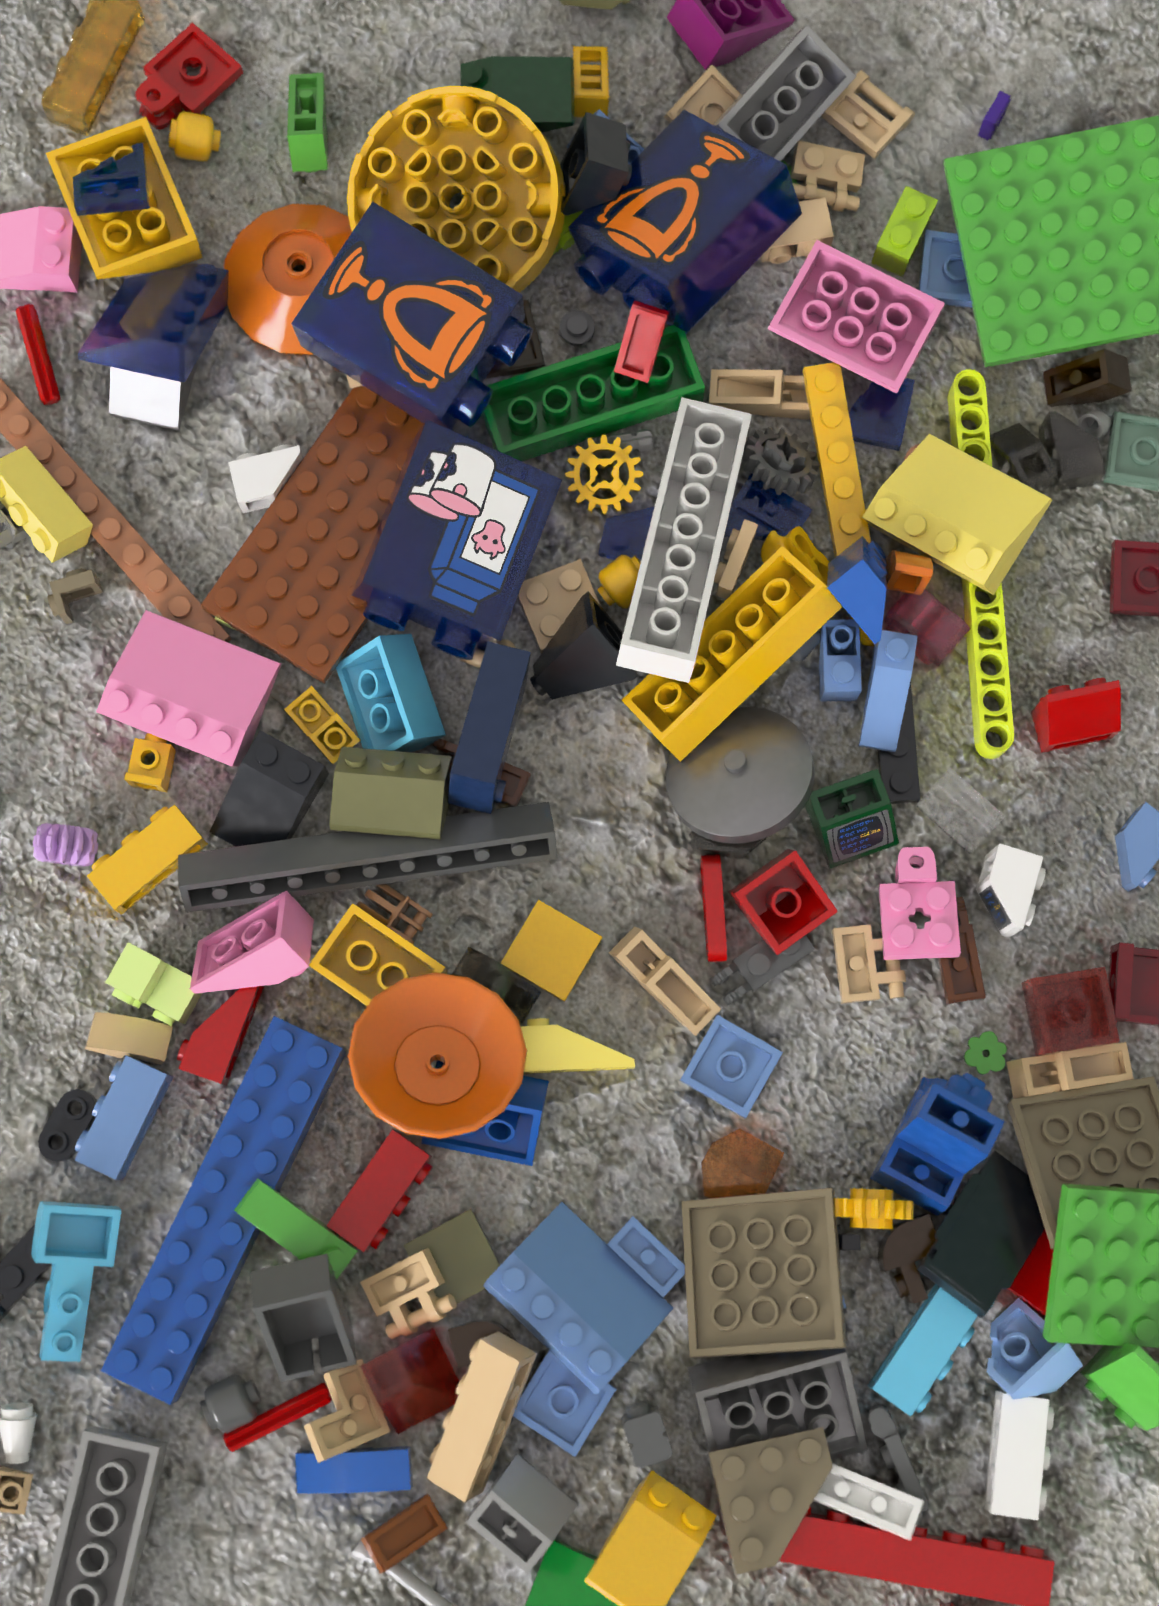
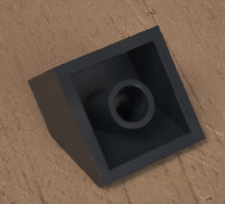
M588 112L585 113L560 163L566 191L561 205V212L564 215L568 216L614 200L621 186H627L631 177L632 166L628 164L630 141H627L626 124Z

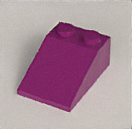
M676 0L666 17L705 70L711 65L718 67L734 61L790 27L795 21L781 0Z

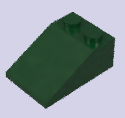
M491 56L461 64V86L486 90L507 100L524 112L542 133L575 125L574 60L571 57Z

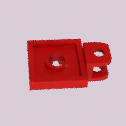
M192 22L143 67L144 73L148 78L135 92L136 100L141 104L139 108L142 117H146L148 122L157 130L168 127L171 119H177L179 113L183 112L182 108L186 112L200 114L243 74L242 66ZM189 66L192 68L201 67L200 73L196 76H189L186 68Z

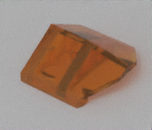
M740 1128L716 1140L710 1145L701 1163L704 1196L712 1199L765 1194L784 1152Z

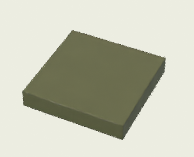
M472 1209L403 1245L409 1257L429 1247L445 1283L433 1290L439 1298L452 1294L457 1304L484 1290L483 1286L486 1280L500 1266Z

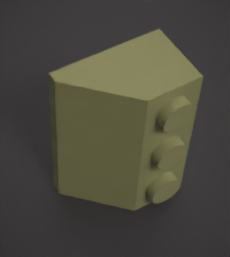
M342 747L334 770L329 821L330 830L441 839L450 805L448 803L452 756Z

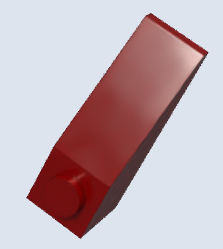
M265 985L239 988L192 1032L190 1040L184 1039L177 1055V1060L181 1061L178 1069L227 1086Z

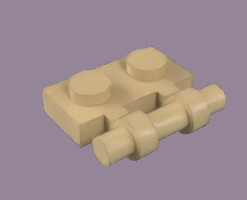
M799 140L794 147L790 178L803 181V185L791 183L788 197L800 199L801 201L826 198L827 205L831 206V209L834 211L843 212L844 209L857 211L860 197L847 195V191L857 193L861 188L865 154ZM816 184L833 187L834 190L832 192L818 189Z
M871 924L832 929L841 1004L879 1000V985L888 984L890 999L905 997L903 983L906 982L905 970H901L900 959L885 960L886 972H877L874 952L883 951L882 938H872Z
M429 1247L360 1282L376 1317L388 1311L390 1312L394 1322L385 1327L390 1339H395L401 1335L407 1337L417 1332L419 1326L429 1321L435 1323L445 1318L447 1312L457 1307L456 1300L452 1294L439 1298L433 1290L445 1283ZM418 1297L422 1308L414 1312L408 1311L405 1303Z

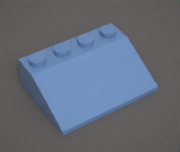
M563 1202L509 1255L486 1280L483 1286L595 1395L609 1383L673 1309L658 1292Z

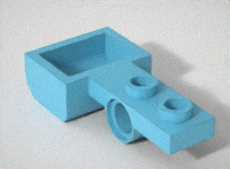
M40 1201L31 1255L36 1263L52 1264L51 1277L47 1282L44 1295L45 1319L39 1357L43 1361H81L94 1266L114 1267L122 1212L119 1206Z

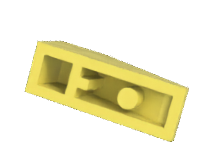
M548 1018L527 1019V1026H521L527 1049L524 1074L635 1068V1059L559 1025H549Z

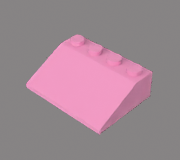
M816 240L772 319L768 330L897 394L933 331L945 303Z
M145 610L108 679L96 712L232 767L240 766L252 743L281 663Z

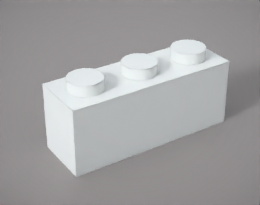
M995 1390L984 1509L989 1513L1038 1520L1039 1510L1044 1511L1047 1492L1046 1487L1042 1486L1043 1470L1047 1471L1050 1464V1448L1045 1446L1046 1431L1052 1430L1054 1422V1409L1049 1406V1399L1036 1395L1013 1400L1005 1391Z

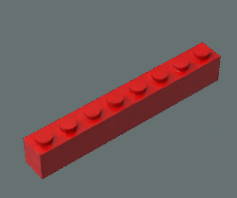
M811 1506L779 1559V1562L1021 1606H1049L1055 1565L1054 1560L1044 1555V1549L1037 1546L1021 1544L1020 1550L1005 1548V1541L994 1538L982 1537L981 1543L966 1541V1534L955 1531L943 1530L942 1536L927 1534L928 1528L921 1525H916L912 1540L909 1541L866 1522L850 1520L849 1515L837 1510L827 1509V1515L811 1513Z

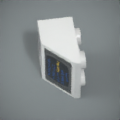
M999 843L985 856L976 891L1001 936L1009 938L1022 931L1024 925L1030 926L1036 909V905L1031 904L1034 890L1039 891L1043 884L1046 869L1041 868L1043 856Z

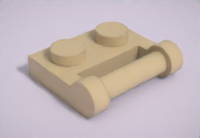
M860 70L855 75L856 77L822 114V118L872 158L876 159L899 132L909 125L915 116V112L908 106L905 108L900 106L869 81L870 76ZM861 92L893 118L892 122L856 94Z

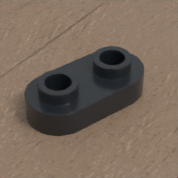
M75 1089L68 1091L61 1097L39 1136V1150L45 1158L51 1161L62 1162L69 1160L76 1154L75 1146L84 1130L89 1131L96 1118L92 1116V1111L97 1100L91 1093ZM79 1101L82 1105V1111L74 1116L70 1108L74 1102ZM56 1135H60L63 1139V1145L59 1149H54L51 1144L53 1137Z

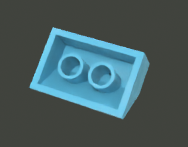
M412 634L380 635L341 660L337 665L336 670L359 739L361 740L362 748L414 752L427 747L446 735Z

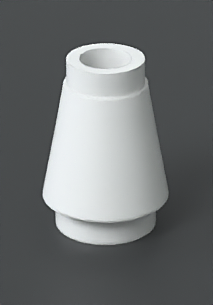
M14 1402L1 1406L0 1435L6 1463L20 1464L29 1461L37 1413L33 1412V1404Z

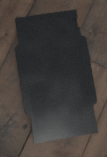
M997 1151L992 1152L978 1174L975 1173L969 1178L935 1232L936 1240L917 1269L980 1318L988 1313L1002 1289L1006 1290L1012 1285L1045 1230L1029 1175Z

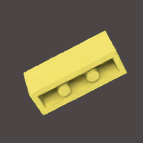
M27 446L0 458V502L9 511L13 522L21 526L31 537L35 548L39 552L44 553L53 563L87 545L93 524Z

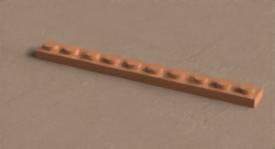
M0 378V433L15 450L27 446L93 524L90 535L163 617L223 641L230 642L232 639L210 613L202 608L201 603Z

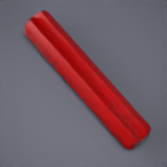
M32 304L19 306L16 309V315L40 400L44 405L56 404L60 401L61 396L37 311Z
M321 1383L256 1416L253 1421L229 1433H224L223 1439L226 1447L230 1452H234L329 1404L333 1399L327 1384Z

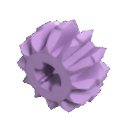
M42 824L37 827L36 836L33 839V856L42 862L83 867L94 864L95 854L98 851V834L93 829L80 826Z

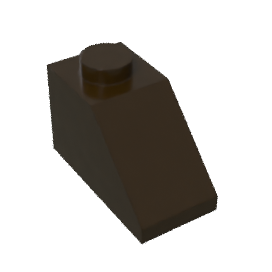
M1107 349L1096 351L1043 371L1047 405L1051 407L1100 403L1132 391L1127 357Z

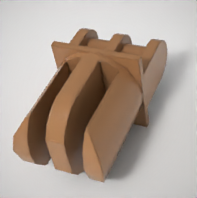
M387 884L374 886L398 901L397 907L368 889L364 896L391 915L390 918L386 919L360 901L356 906L411 944H414L413 937L417 931H423L422 924L427 917L431 919L433 914ZM409 906L418 911L413 919L404 915ZM400 920L409 924L403 933L395 928Z

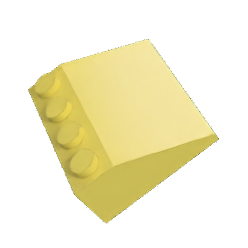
M928 434L882 484L862 518L877 531L922 556L930 557L936 564L994 595L1053 500L939 438Z

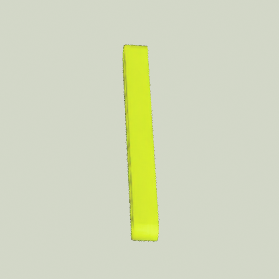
M962 370L956 375L947 397L951 445L967 454L975 455L980 461L992 467L986 383L984 377L976 370ZM967 386L971 388L974 395L967 396L962 394L959 387ZM970 420L975 423L977 429L968 430L962 425L961 421ZM961 578L974 745L980 756L986 759H996L1003 755L1014 741L1002 582L995 594L992 595ZM982 591L987 593L991 603L982 604L978 602L975 592ZM985 626L990 628L994 638L990 640L982 638L978 633V627ZM983 661L992 663L996 667V675L985 674L981 669L980 663ZM988 696L996 699L999 703V710L990 711L984 706L983 698ZM994 732L998 734L1002 739V747L991 746L987 742L986 733Z

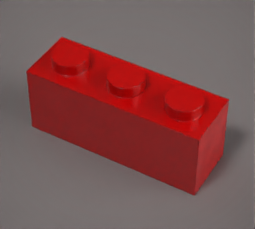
M392 1129L326 1226L362 1252H367L370 1247L377 1250L389 1233V1230L384 1227L393 1214L399 1217L409 1204L411 1198L406 1194L414 1182L421 1185L432 1170L433 1166L428 1163L432 1156Z

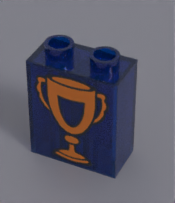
M683 110L630 164L632 166L630 180L627 186H621L616 198L585 209L568 227L581 254V257L574 263V269L582 281L600 295H604L611 287L621 292L630 310L633 302L638 301L669 311L667 321L687 333L802 214L787 165L692 113Z
M374 202L371 203L291 323L301 347L445 437L448 436L458 420L468 427H472L478 421L493 394V389L485 385L483 381L497 360H500L509 367L514 365L525 350L533 332V328L523 323L525 314L523 295Z

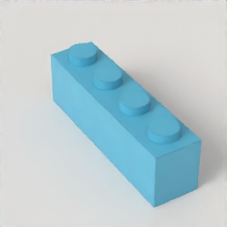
M937 1284L933 1286L927 1295L928 1299L923 1301L867 1385L910 1417L915 1411L920 1413L926 1407L932 1396V1393L928 1390L936 1378L941 1381L948 1374L953 1365L950 1357L958 1346L963 1348L969 1342L975 1331L971 1325L978 1315Z

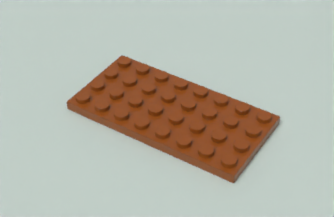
M375 383L353 388L201 604L202 608L325 684L437 520L414 508L406 499L430 450L448 452L452 444L457 442L470 444L481 450L482 448ZM449 455L447 460L449 468L446 471L442 470L439 476L440 479L445 478L447 472L453 473L455 471V465L453 464L455 455ZM427 461L424 467L426 475L419 477L416 482L417 485H422L424 479H431L433 473L429 470L432 466L430 461Z

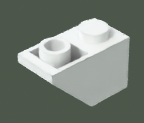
M289 444L274 447L271 452L260 455L245 453L238 456L236 460L228 462L237 502L242 513L270 507L303 460L299 445L294 447Z

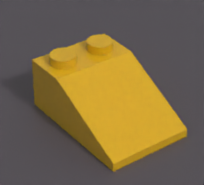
M651 1470L631 1495L584 1582L618 1606H666L701 1548L717 1515Z

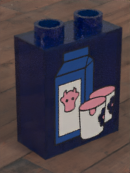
M426 420L413 439L352 592V596L367 602L363 615L380 626L396 631H404L408 620L435 630L436 632L431 642L435 648L454 657L466 660L473 659L477 648L485 651L488 641L493 643L500 642L562 479Z

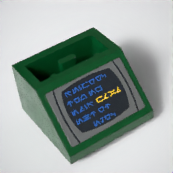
M878 768L811 792L805 807L829 869L899 845L891 801Z

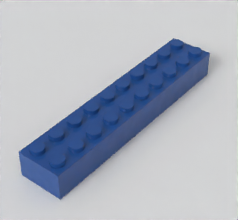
M273 1017L101 1368V1372L169 1405L179 1401L261 1231L234 1209L257 1178L276 1191H280L347 1052L345 1049L278 1017Z

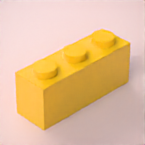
M175 804L170 808L167 806L163 807L153 814L150 818L151 824L141 832L135 830L121 841L122 847L111 856L106 854L100 857L92 865L93 871L87 875L88 879L111 907L121 915L178 869V855L196 853L208 845L202 835Z

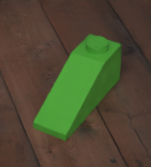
M324 73L289 75L287 138L293 172L305 171L311 173L318 170H328Z
M257 1178L234 1209L239 1215L300 1260L328 1254L336 1280L358 1252L347 1240L328 1228L326 1224L259 1178Z

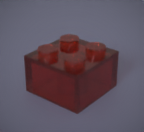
M1105 967L1030 978L1022 982L1035 1056L1120 1042Z

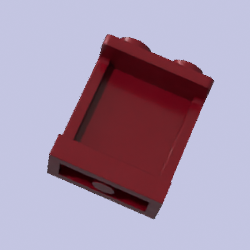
M1120 942L1110 947L1107 1021L1159 1026V950L1134 947V944Z

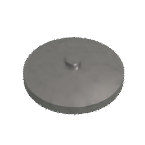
M737 707L681 762L671 753L666 768L668 796L682 822L700 836L717 842L733 844L757 841L771 836L786 827L806 805L811 795L815 778L811 750L806 738L798 727L784 716L758 707Z

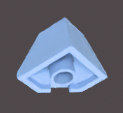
M1020 1298L1016 1299L991 1323L990 1338L992 1340L991 1358H988L987 1363L988 1375L1013 1400L1056 1392L1083 1366L1069 1343L1048 1342L1043 1338L1045 1321Z

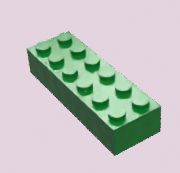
M682 323L665 328L651 379L648 383L614 372L622 343L619 342L477 388L478 405L500 468L581 443L590 437H599L679 410L681 397L703 402L705 385Z

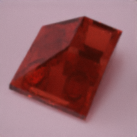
M434 1327L360 1366L379 1406L397 1434L455 1405L458 1398L456 1388L459 1379Z

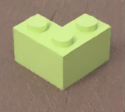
M129 942L126 944L105 983L115 988L111 995L138 1009L142 1003L147 1004L155 1009L152 1014L153 1017L170 1026L173 1025L175 1020L186 1024L202 993L195 994L190 989L192 976Z

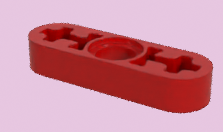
M720 854L701 855V882L707 962L727 961V941Z

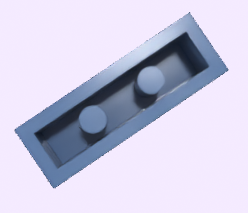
M127 1055L123 1062L119 1060L110 1074L109 1081L113 1083L107 1095H101L94 1106L92 1116L96 1118L90 1130H84L76 1143L75 1151L78 1154L75 1161L115 1180H124L173 1076Z

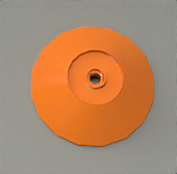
M290 204L262 213L239 232L224 261L222 291L231 317L252 340L277 352L313 355L339 346L329 301L323 298V292L325 288L324 281L329 279L341 258L356 243L350 227L349 216L325 205ZM367 262L364 270L365 274L370 278L378 277ZM297 265L305 266V269L301 272L294 271ZM367 303L369 313L372 311L376 304L371 305Z
M434 972L401 979L373 997L354 1024L348 1060L355 1089L376 1117L406 1134L442 1139L476 1131L504 1112L522 1084L527 1049L518 1018L499 994L469 977ZM438 1060L443 1062L444 1066L436 1069L431 1066V1063Z

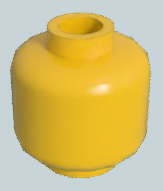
M181 112L177 119H171L168 147L174 148V153L178 158L206 162L209 160L212 151H219L221 130L214 129L213 119L208 115Z
M621 555L599 572L598 577L602 586L597 591L609 606L616 603L623 609L630 607L641 564L636 555L632 558L627 555Z

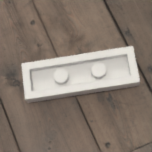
M832 1464L833 1468L813 1501L909 1541L912 1540L924 1506V1500Z

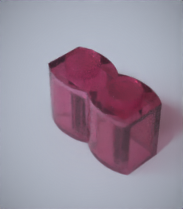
M924 589L921 596L904 593L886 613L883 620L887 624V631L918 636L915 655L925 664L930 665L933 663L938 667L961 643L971 629L958 615L943 606L926 589Z

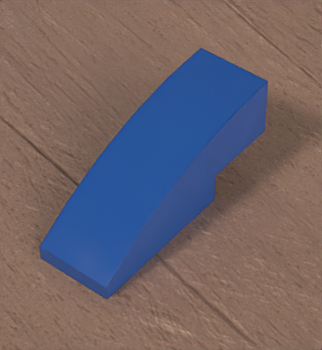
M411 1446L353 1448L320 1463L317 1462L314 1451L295 1453L297 1493L385 1492L411 1490L413 1486Z

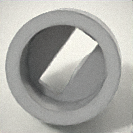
M1091 410L1082 415L1078 422L1081 435L1090 441H1096L1103 437L1111 426L1110 417L1102 410ZM1098 422L1099 427L1095 430L1092 426Z

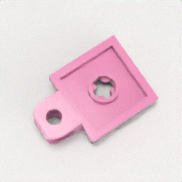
M930 847L902 848L895 867L896 883L879 884L884 960L959 957L961 950L955 881L936 882V861ZM915 912H922L930 920L925 922L923 929H917L916 923L909 922V917H913Z

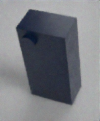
M487 642L450 772L449 804L491 814L494 802H502L507 781L501 780L526 688L531 652Z

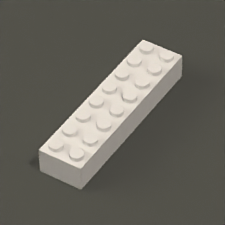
M681 397L616 666L689 683L696 661L752 414Z

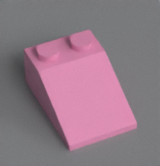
M39 206L0 214V289L78 292L82 241L68 208Z
M287 890L198 941L190 989L196 994L279 984L292 976H299L309 967L314 919Z

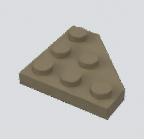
M823 1427L708 1453L735 1575L776 1566L833 1468Z

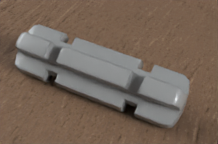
M648 429L635 431V435H631V432L606 436L609 444H613L617 437L621 438L619 447L622 449L629 445L633 449H638V452L648 451L653 448L652 434ZM597 437L592 438L595 444L600 443V440L598 441ZM587 439L583 440V449L586 450L588 448ZM598 451L593 454L599 459L602 454H605V457H612L615 453Z

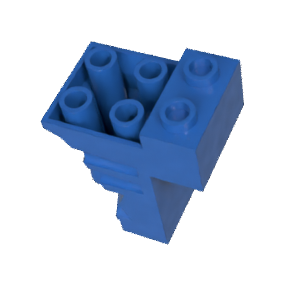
M965 1073L963 1076L952 1075L948 1081L940 1078L928 1079L923 1077L870 1179L889 1190H893V1192L907 1200L913 1201L916 1205L936 1216L948 1209L964 1175L989 1156L1005 1121L987 1111L992 1102V1095L985 1089V1082L969 1073Z

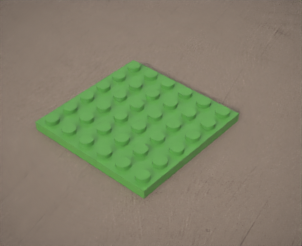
M1159 116L944 159L943 165L985 368L1159 334Z

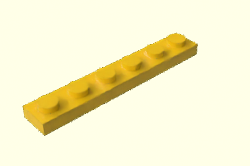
M833 362L804 367L802 371L818 463H820L819 470L833 551L836 558L862 536L868 543L871 542L868 522L862 518L866 510L841 366Z

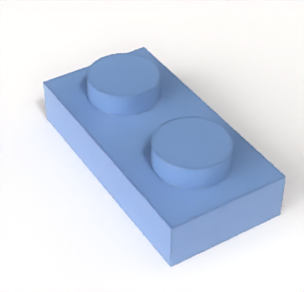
M634 1216L607 1243L616 1254L663 1298L685 1274V1265Z

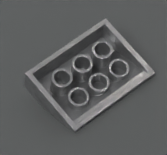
M845 1348L728 1356L687 1367L709 1453L820 1427L824 1428L831 1460L868 1450Z

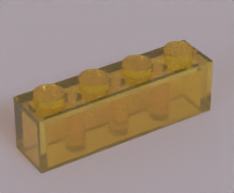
M89 0L86 7V16L81 26L76 27L74 30L71 46L66 56L60 58L56 69V76L51 86H47L42 95L41 105L49 122L88 136L145 21L138 0Z

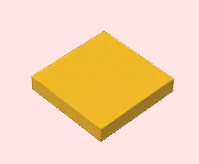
M538 899L500 964L565 1002L601 942L602 936Z

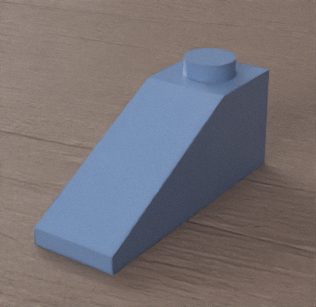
M882 630L881 640L874 644L859 740L860 747L896 752L918 636Z

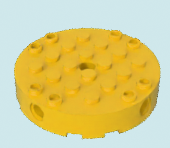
M445 86L422 91L408 97V101L402 103L393 111L388 110L368 132L369 137L362 146L360 153H357L350 171L347 192L348 216L355 242L357 243L362 240L366 244L368 265L378 277H385L390 287L404 281L432 282L441 277L458 276L481 283L485 287L486 292H490L495 296L494 305L501 304L523 291L537 278L551 259L558 245L565 215L561 212L562 198L566 193L563 173L558 158L546 137L530 118L517 106L492 92L467 86ZM462 192L464 198H462L460 204L453 209L450 208L451 198L456 193ZM449 288L470 298L476 303L478 301V299L475 296L468 292L458 290L455 288ZM417 302L423 306L435 310L444 311L434 305H430L424 302Z

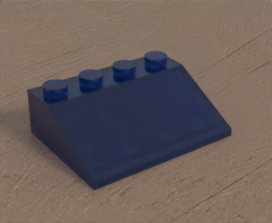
M191 263L125 279L79 350L78 360L185 383L228 307L229 270L216 268L214 265L206 263Z

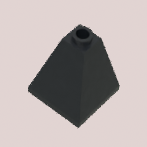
M589 591L582 595L533 665L534 675L530 677V681L534 689L541 696L547 693L553 700L632 681L638 677L637 670L616 666L623 632Z

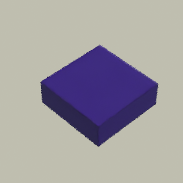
M999 91L983 119L978 136L987 141L992 138L1006 114L1011 101L1010 95Z

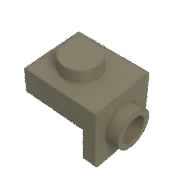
M75 569L66 573V577L49 582L53 593L47 596L51 611L54 616L59 615L66 624L74 622L69 603L103 593L100 580L92 569Z

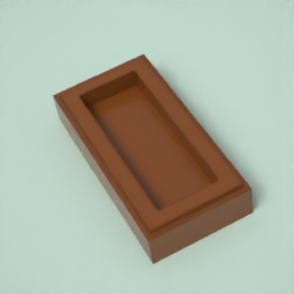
M426 1494L360 1539L381 1574L448 1529L430 1496Z

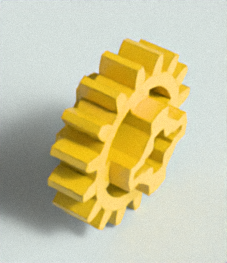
M602 435L599 444H595L591 437L587 438L588 448L586 450L578 445L575 447L579 455L578 459L568 458L567 462L574 467V471L565 472V478L574 479V483L568 487V491H578L579 496L576 499V503L580 504L584 500L588 501L589 512H592L596 505L601 506L602 514L607 513L608 506L613 505L614 509L619 512L621 511L620 501L624 500L631 504L633 499L629 492L631 490L639 492L641 489L638 484L634 483L635 479L643 477L642 471L634 469V466L640 463L641 459L640 457L631 459L629 454L633 447L629 445L624 449L620 448L621 438L619 437L614 440L613 444L608 443L606 435ZM610 451L615 454L610 459H598L593 453ZM613 463H617L610 475L613 480L612 482L608 483L606 480H603L592 487L598 476V472L595 470L597 467L606 469L608 466L611 467ZM624 463L628 469V482L626 486L619 479V469ZM582 464L585 465L590 474V480L584 486H582L580 481ZM598 490H610L615 497L600 499L593 495Z
M853 1188L850 1189V1198H834L835 1217H850V1228L893 1229V1219L913 1220V1201L893 1200V1190Z

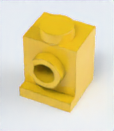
M150 733L145 735L144 740L135 738L128 772L125 773L124 780L132 787L167 793L176 749L171 744H167V740ZM149 753L155 754L154 762L150 765H145V756Z

